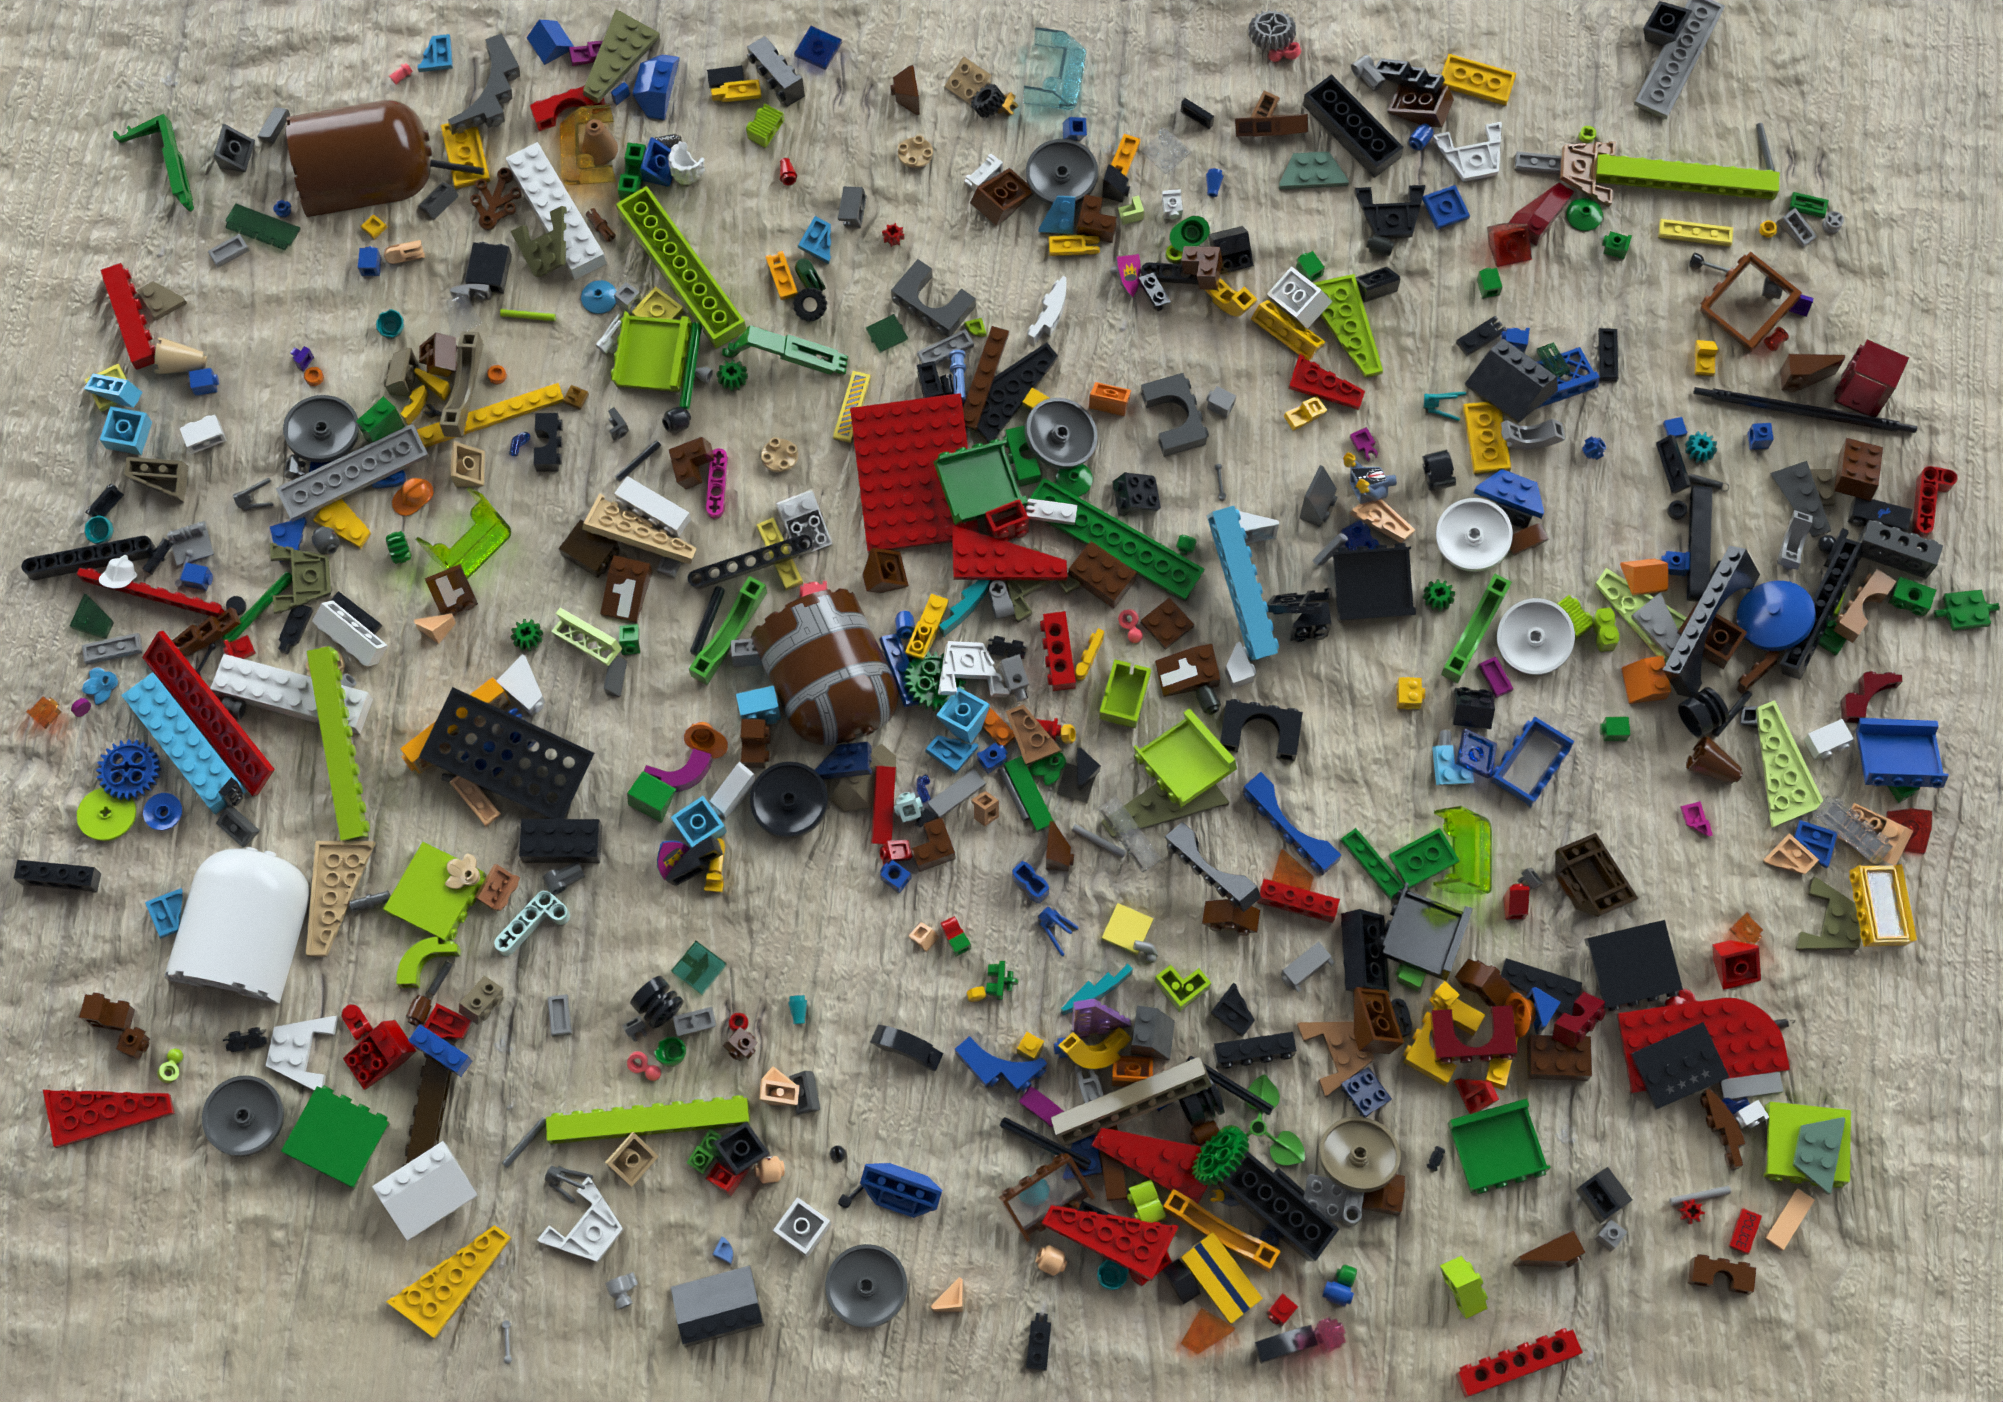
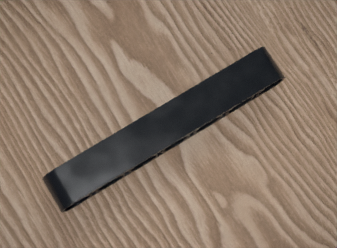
M1695 485L1691 487L1688 537L1690 564L1689 571L1687 572V601L1699 602L1710 582L1712 487Z
M808 535L796 536L695 569L688 574V582L692 587L702 589L809 554L814 549V542ZM803 540L810 541V545L806 549L800 547ZM785 546L792 547L790 554L785 555L782 553ZM767 552L774 553V557L771 560L764 559ZM753 557L756 559L753 566H747L746 562L749 558ZM732 563L738 565L735 572H729L728 568ZM714 569L720 571L717 578H711V572ZM701 575V582L694 584V576Z
M137 536L30 557L22 562L21 568L31 580H40L78 572L79 568L96 569L106 567L111 559L120 558L124 555L128 556L129 561L147 559L152 555L150 554L152 550L155 551L156 546L148 536ZM127 548H130V550H129L128 552L123 553L124 550H126ZM111 552L109 556L105 557L106 553ZM74 559L73 562L67 564L69 560Z

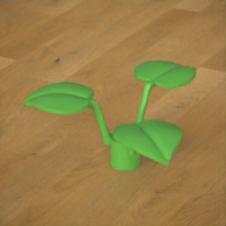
M1261 1075L1250 1085L1248 1091L1273 1105L1274 1108L1278 1105L1280 1100L1279 1091L1267 1075ZM1247 1103L1250 1109L1257 1110V1108ZM1259 1110L1258 1117L1251 1123L1250 1131L1246 1133V1137H1249L1251 1134L1257 1137L1266 1135L1275 1143L1270 1147V1154L1272 1159L1280 1165L1304 1162L1305 1151L1300 1139L1290 1131H1282L1277 1139L1267 1132V1126L1261 1120L1263 1112ZM1227 1125L1223 1127L1220 1131L1223 1133L1225 1128L1229 1130L1230 1127H1233L1235 1129L1237 1126Z

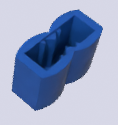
M1021 861L1012 870L1014 882L1017 886L1026 890L1028 897L1032 901L1039 904L1049 895L1047 882L1041 876L1035 874L1030 864Z

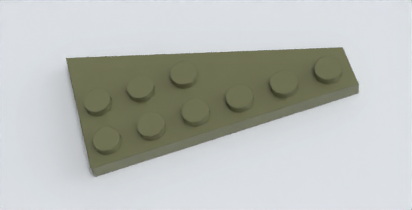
M1156 783L1108 816L1113 824L1112 828L1105 819L1101 821V824L1112 838H1116L1117 836L1130 834L1146 827H1154V825L1178 820L1201 811H1209L1215 807L1226 806L1230 802L1215 784L1180 808L1177 803L1171 802L1165 789L1162 791Z

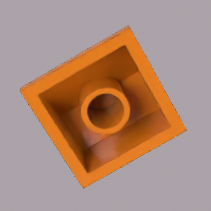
M1663 656L1644 658L1621 668L1629 704L1668 698L1671 688L1669 680L1663 671L1665 666Z

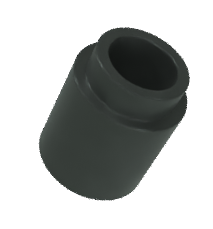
M1374 235L1373 238L1369 237L1366 248H1369L1370 253L1384 257L1386 255L1390 256L1394 242L1390 241L1391 239Z
M1210 685L1198 688L1196 690V698L1203 712L1211 715L1219 711L1221 703L1214 689Z

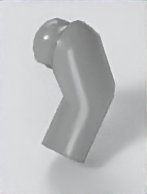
M1138 940L1134 941L1133 950L1144 952L1147 956L1146 961L1155 963L1158 952L1153 944Z

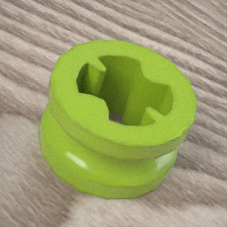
M1592 126L1582 127L1578 135L1580 141L1586 144L1591 143L1596 137L1595 128Z

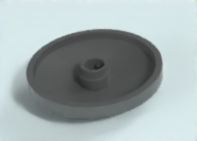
M1054 139L1041 144L1032 152L1026 165V180L1032 193L1047 204L1053 205L1057 196L1076 197L1075 204L1084 200L1085 194L1090 195L1094 190L1098 180V165L1092 152L1083 144L1070 139Z
M316 395L301 400L290 409L284 420L283 433L289 449L295 455L310 462L322 463L336 460L347 454L356 444L360 428L356 423L358 420L357 414L347 402L335 396Z
M1066 398L1043 400L1032 409L1025 422V438L1030 450L1040 461L1048 466L1058 469L1078 467L1090 458L1096 448L1098 434L1095 422L1086 409L1072 400Z
M237 1076L222 1082L210 1093L202 1111V1126L210 1143L221 1152L237 1157L251 1156L266 1149L277 1138L284 1122V1105L279 1093L268 1082L255 1076Z
M863 1244L845 1250L833 1261L826 1276L825 1290L830 1307L842 1321L859 1328H874L889 1322L898 1314L906 1300L908 1283L904 1267L893 1253L877 1245Z

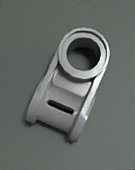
M999 580L993 581L989 587V598L995 618L1000 619L1015 614L1006 585Z

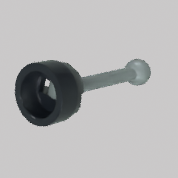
M1695 252L1689 263V267L1700 268L1705 265L1726 273L1731 269L1705 262L1703 256Z

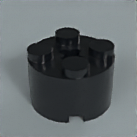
M1447 449L1422 456V467L1424 474H1427L1429 491L1456 486V477H1452L1454 467Z

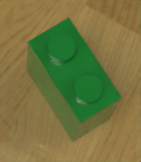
M384 396L356 421L365 440L369 444L405 427L396 407Z

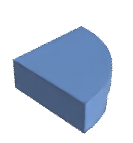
M721 1237L712 1255L732 1264L733 1249L730 1243L724 1237Z

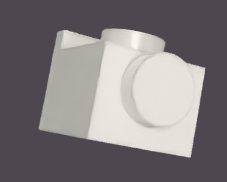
M1180 189L1162 191L1164 219L1175 220L1182 217L1183 208Z
M1759 1100L1734 1114L1740 1129L1747 1126L1751 1129L1769 1118Z

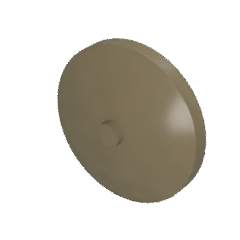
M1348 1117L1335 1122L1325 1131L1319 1147V1160L1326 1175L1340 1187L1354 1192H1372L1385 1187L1393 1180L1400 1165L1401 1153L1396 1138L1384 1125L1369 1118Z

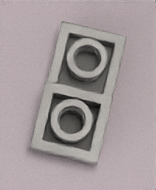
M466 284L450 289L453 300L458 303H471L472 297L479 300H490L492 295L490 286L486 284Z

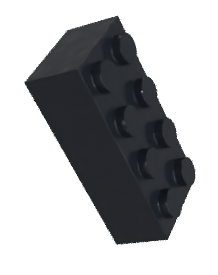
M521 819L519 857L522 863H574L576 861L578 863H600L602 824L599 819Z

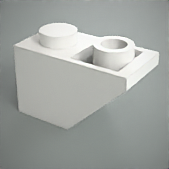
M1241 642L1236 643L1225 670L1232 689L1253 682L1256 674L1254 665L1248 661V651L1246 647H1242Z

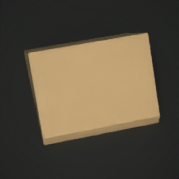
M453 441L451 478L455 487L483 486L485 451Z
M632 1132L605 1163L632 1187L659 1156Z

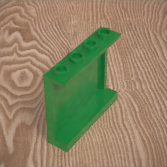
M999 439L988 442L989 444L983 445L979 443L973 445L970 449H966V447L959 448L950 454L949 451L943 452L933 462L955 525L985 518V512L1018 499L1021 500L1023 506L1028 503L1026 495H1020L1004 449L1007 440L999 441ZM1015 506V507H1012V508H1010V509H1007V510H1005V511H1002V512H1000V513H1004V512H1008V511H1011V510H1015V509H1016V506Z
M325 1085L322 1088L317 1086L281 1152L355 1189L385 1130L390 1126V1123L387 1121L388 1117L378 1112L376 1115L370 1113V1108L359 1103L358 1106L352 1104V1099L341 1094L340 1097L334 1095V1090Z
M1527 1098L1454 1118L1448 1122L1470 1193L1482 1194L1488 1192L1490 1187L1496 1186V1189L1508 1186V1182L1515 1181L1517 1184L1527 1181L1526 1177L1534 1175L1535 1178L1547 1175L1546 1172L1551 1167L1546 1164L1528 1111L1530 1105Z

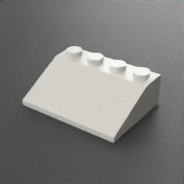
M443 1141L372 1186L407 1241L478 1196L449 1147Z

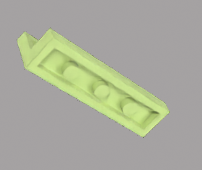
M562 608L556 612L560 621L551 631L553 635L609 666L622 650L617 640ZM566 624L569 626L570 632L560 633L559 631ZM583 634V640L574 641V635ZM597 642V648L589 650L587 643ZM611 650L612 652L606 659L602 657L601 651Z

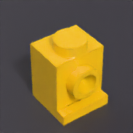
M1444 981L1433 993L1429 1001L1438 1010H1446L1458 999L1459 994Z

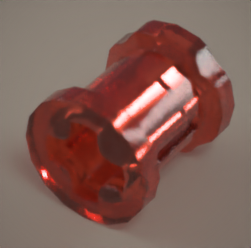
M1776 327L1774 333L1764 339V343L1767 348L1776 351L1783 341L1789 339V335L1783 328Z

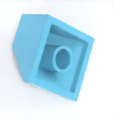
M958 687L957 693L951 695L936 717L954 736L971 744L982 729L990 704Z

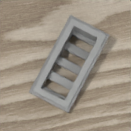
M1796 208L1777 221L1801 247L1806 246L1817 237ZM1807 234L1808 237L1806 239H1803L1802 236Z

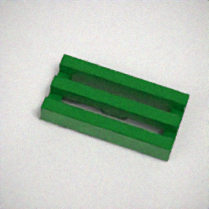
M1793 192L1789 211L1796 208L1799 213L1825 218L1829 200Z

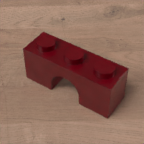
M1583 992L1574 1002L1572 1016L1563 1013L1554 1023L1552 1038L1572 1048L1579 1042H1583L1586 1034L1589 1031H1593L1598 1021L1603 1020L1606 1013L1604 1010L1605 1001Z

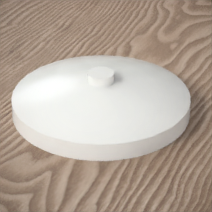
M1467 498L1449 506L1441 515L1436 530L1437 546L1442 556L1451 565L1471 572L1484 571L1500 563L1509 552L1513 536L1512 525L1507 514L1495 503L1481 498Z
M1532 598L1518 602L1504 614L1498 626L1497 642L1503 658L1511 667L1525 674L1542 675L1558 669L1566 662L1574 647L1575 631L1569 615L1563 608L1546 599Z

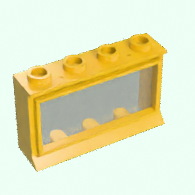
M1859 865L1849 870V879L1852 883L1853 900L1856 904L1863 946H1906L1916 941L1917 936L1903 865Z

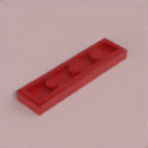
M875 766L871 844H885L887 841H892L896 767Z

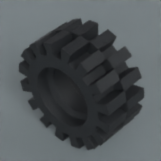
M995 84L985 85V88L983 89L982 87L980 92L977 91L975 93L976 96H973V100H971V106L982 118L994 115V112L997 113L999 111L998 108H1002V104L1005 103V95Z
M811 287L799 291L793 301V310L796 312L797 317L799 316L801 320L808 322L822 317L827 310V301L825 295L822 294L823 292ZM808 297L814 298L817 302V308L812 312L805 310L803 306L804 300Z

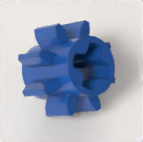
M1591 436L1584 440L1586 444H1584L1582 449L1587 458L1598 460L1604 456L1603 452L1606 450V445L1601 438H1593Z

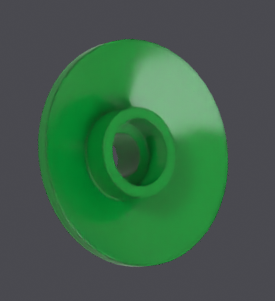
M1579 198L1570 203L1566 211V217L1573 228L1580 231H1591L1600 225L1603 212L1595 201L1588 198Z
M1082 464L1072 469H1059L1056 473L1055 481L1056 485L1079 497L1090 490L1093 477L1090 469ZM1072 475L1078 476L1076 479L1071 478Z

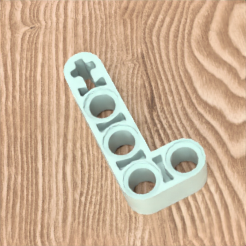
M539 892L498 935L494 943L496 949L501 955L510 956L547 916L558 925L566 924L570 919L568 909L550 892ZM543 899H550L549 904L541 905ZM558 911H565L562 917H555ZM530 913H537L534 919H527ZM516 928H523L520 934H514ZM502 944H508V947H502Z

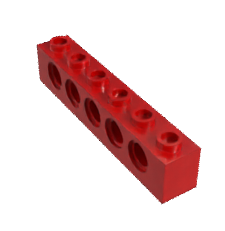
M1566 1328L1554 1332L1556 1336L1551 1338L1545 1335L1535 1339L1537 1342L1535 1344L1529 1345L1526 1342L1516 1346L1518 1350L1511 1353L1507 1349L1497 1353L1498 1357L1491 1360L1489 1356L1479 1360V1365L1472 1367L1470 1363L1460 1367V1372L1456 1374L1464 1397L1467 1398L1581 1355L1583 1352L1574 1330L1567 1331ZM1553 1342H1557L1560 1344V1353L1553 1351ZM1534 1349L1541 1351V1360L1533 1357ZM1515 1356L1523 1360L1522 1367H1517L1514 1364L1513 1359ZM1498 1363L1504 1367L1503 1374L1496 1373L1494 1369L1495 1364ZM1476 1371H1482L1484 1373V1381H1478L1476 1379Z

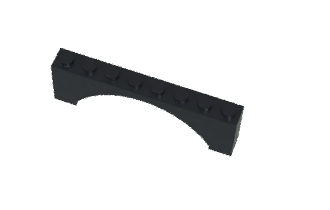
M1729 545L1663 668L1665 675L1678 695L1694 698V695L1702 685L1701 667L1705 641L1719 608L1734 592L1743 588L1752 590L1760 576L1745 548Z

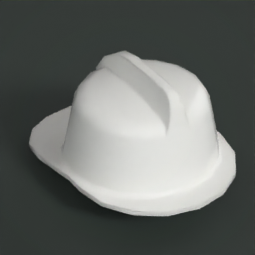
M124 555L109 561L106 571L99 578V582L108 588H122L130 584L137 577V573L134 571L133 563L128 560V556Z

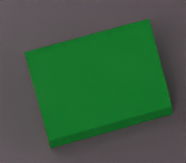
M642 771L627 792L628 805L662 823L676 788Z

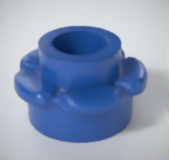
M280 200L274 205L273 210L276 212V215L284 218L290 215L291 204L288 201Z

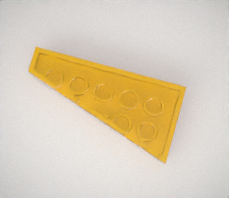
M496 1225L492 1226L475 1238L469 1245L458 1250L456 1254L441 1262L421 1276L415 1283L407 1286L402 1292L386 1302L435 1339L512 1238Z

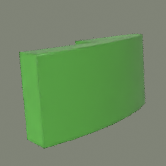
M709 1129L700 1145L695 1148L688 1159L687 1164L704 1174L715 1160V1156L711 1152L713 1142L723 1136L715 1130Z

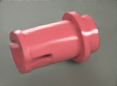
M405 63L404 65L401 64V67L389 75V77L397 85L408 75L411 76L410 73L413 71Z

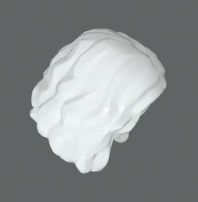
M679 141L678 144L672 147L669 153L670 172L680 184L690 185L699 180L703 175L705 159L700 158L697 163L691 157L690 152L686 151L687 144Z

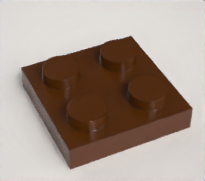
M1170 597L1141 619L1140 622L1165 650L1194 627V623Z

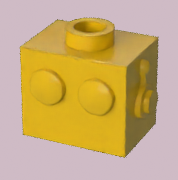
M1398 677L1396 683L1397 709H1420L1422 699H1425V688H1422V678Z

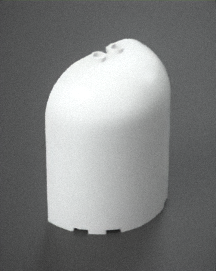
M246 847V849H227L208 857L195 873L164 978L168 981L202 988L207 985L236 991L242 996L280 1004L309 903V887L302 872L286 860L276 857L274 852L265 851L263 853L251 847Z

